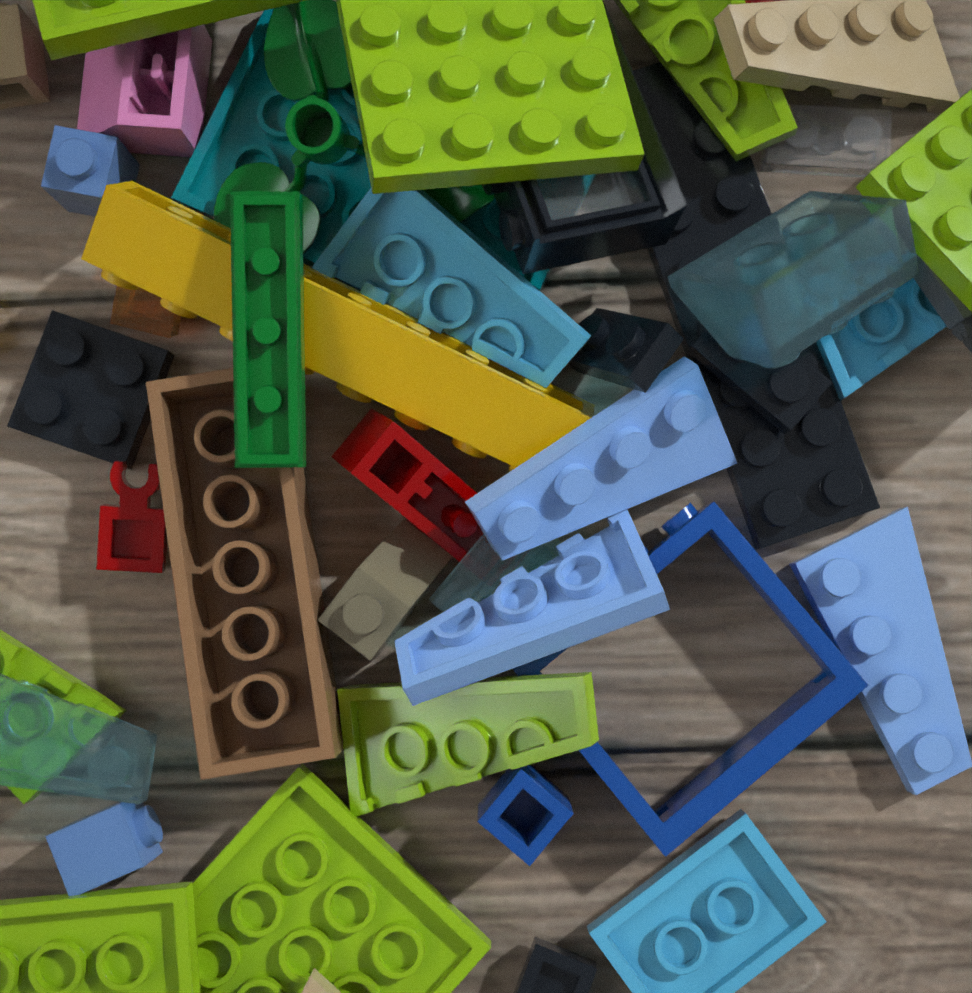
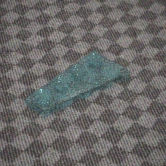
M0 674L1 786L141 804L148 800L158 734L84 704H74L49 694L47 689L25 680L17 681Z

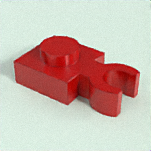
M115 461L110 470V482L114 491L120 496L119 505H100L96 570L163 573L166 568L167 552L164 511L160 507H150L151 496L160 488L157 463L149 464L146 484L142 487H134L126 479L127 462Z

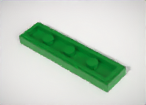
M230 191L235 468L306 467L302 194L299 191Z

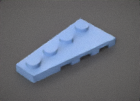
M684 356L661 371L646 393L632 390L465 501L491 547L503 561L738 463L699 366Z
M908 507L899 508L790 563L789 565L824 633L869 685L857 696L907 792L918 795L971 768L972 760Z
M626 509L607 517L609 526L586 540L577 533L556 546L559 555L535 570L527 573L523 566L502 577L500 579L501 584L497 587L495 593L484 600L477 602L471 598H466L396 639L394 642L402 687L412 706L670 610L663 587L628 510Z

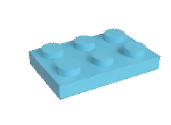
M740 809L587 925L590 936L632 993H735L825 924L826 920L748 815Z

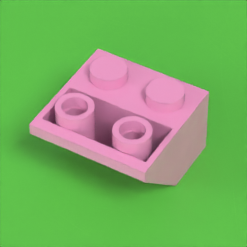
M205 25L85 53L77 129L116 136L130 153L191 157L203 134L212 50V39Z

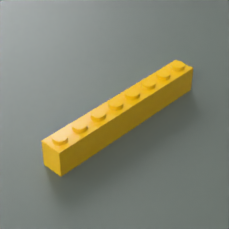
M134 181L106 185L81 259L102 269L101 277L111 284L129 290H138L140 287L161 297V306L176 315L186 318H197L200 316L219 325L220 334L233 342L231 228ZM303 264L305 374L312 375L315 371L336 381V388L347 397L364 403H370L372 399L394 409V416L402 423L423 431L432 427L452 437V444L462 452L477 458H485L488 454L509 464L510 471L594 416V404L551 383L545 388L472 351L471 346L444 332L439 334L418 323V319L388 304L383 305L361 294L359 290Z

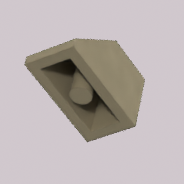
M403 519L360 564L318 621L371 661L381 654L453 559V556Z

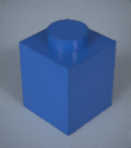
M530 764L505 771L478 804L477 822L527 865L531 866L574 813L569 797Z

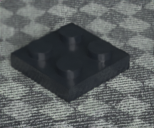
M52 310L7 427L112 464L115 461H126L127 469L132 470L151 420L146 382L166 379L175 355L169 350Z

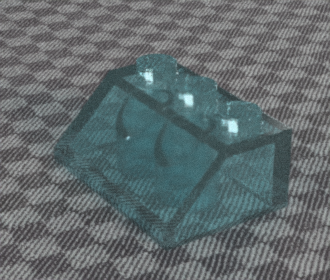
M808 191L669 275L668 279L671 289L730 357L759 364L765 368L775 369L794 362L799 357L801 351L822 337L844 329L848 324V320L866 308L891 298L895 293V289L920 274L906 200Z

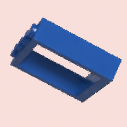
M690 502L661 526L668 536L649 551L645 547L656 574L708 532L821 667L822 671L655 811L598 742L590 747L579 750L665 857L869 686L715 502L701 507L698 511ZM566 649L513 668L518 676L543 675L540 671Z

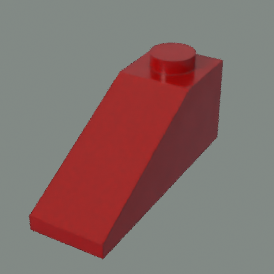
M371 408L331 456L488 586L512 559L510 557L502 561L491 547L466 505L465 501L476 495L477 492L398 424Z

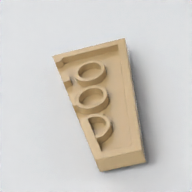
M785 0L730 4L714 18L733 80L797 91H804L810 85L826 87L831 90L833 97L853 100L860 94L882 97V104L886 106L904 108L913 102L925 104L927 112L942 114L960 99L933 22V13L926 0Z

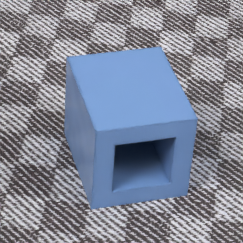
M55 125L41 187L68 212L96 216L106 185L127 181L136 182L140 164L116 136Z
M139 793L74 821L45 836L68 896L81 895L140 869L163 853L159 844L163 839L161 823L154 809L149 805L144 806Z

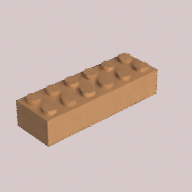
M233 368L147 381L146 388L200 779L204 780L336 758L344 750L340 711L328 628L318 621L325 608L304 467L235 468Z

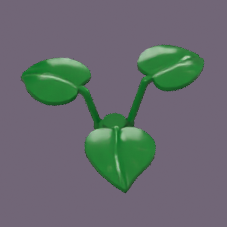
M306 0L274 8L267 28L264 44V63L267 76L273 87L284 98L298 101L288 112L285 122L287 137L297 149L291 157V161L295 165L293 181L290 182L282 169L270 163L255 162L242 165L235 169L223 182L215 202L214 221L231 228L230 191L300 192L306 184L307 165L310 161L320 165L332 164L341 159L347 150L355 152L366 159L363 142L359 141L357 137L350 135L346 122L334 107L328 103L329 94L327 89L339 90L352 84L337 4L334 0ZM482 184L424 189L428 195L460 222H463L495 200L494 194L487 195ZM302 195L303 254H305L313 245L318 235L321 214L316 204Z

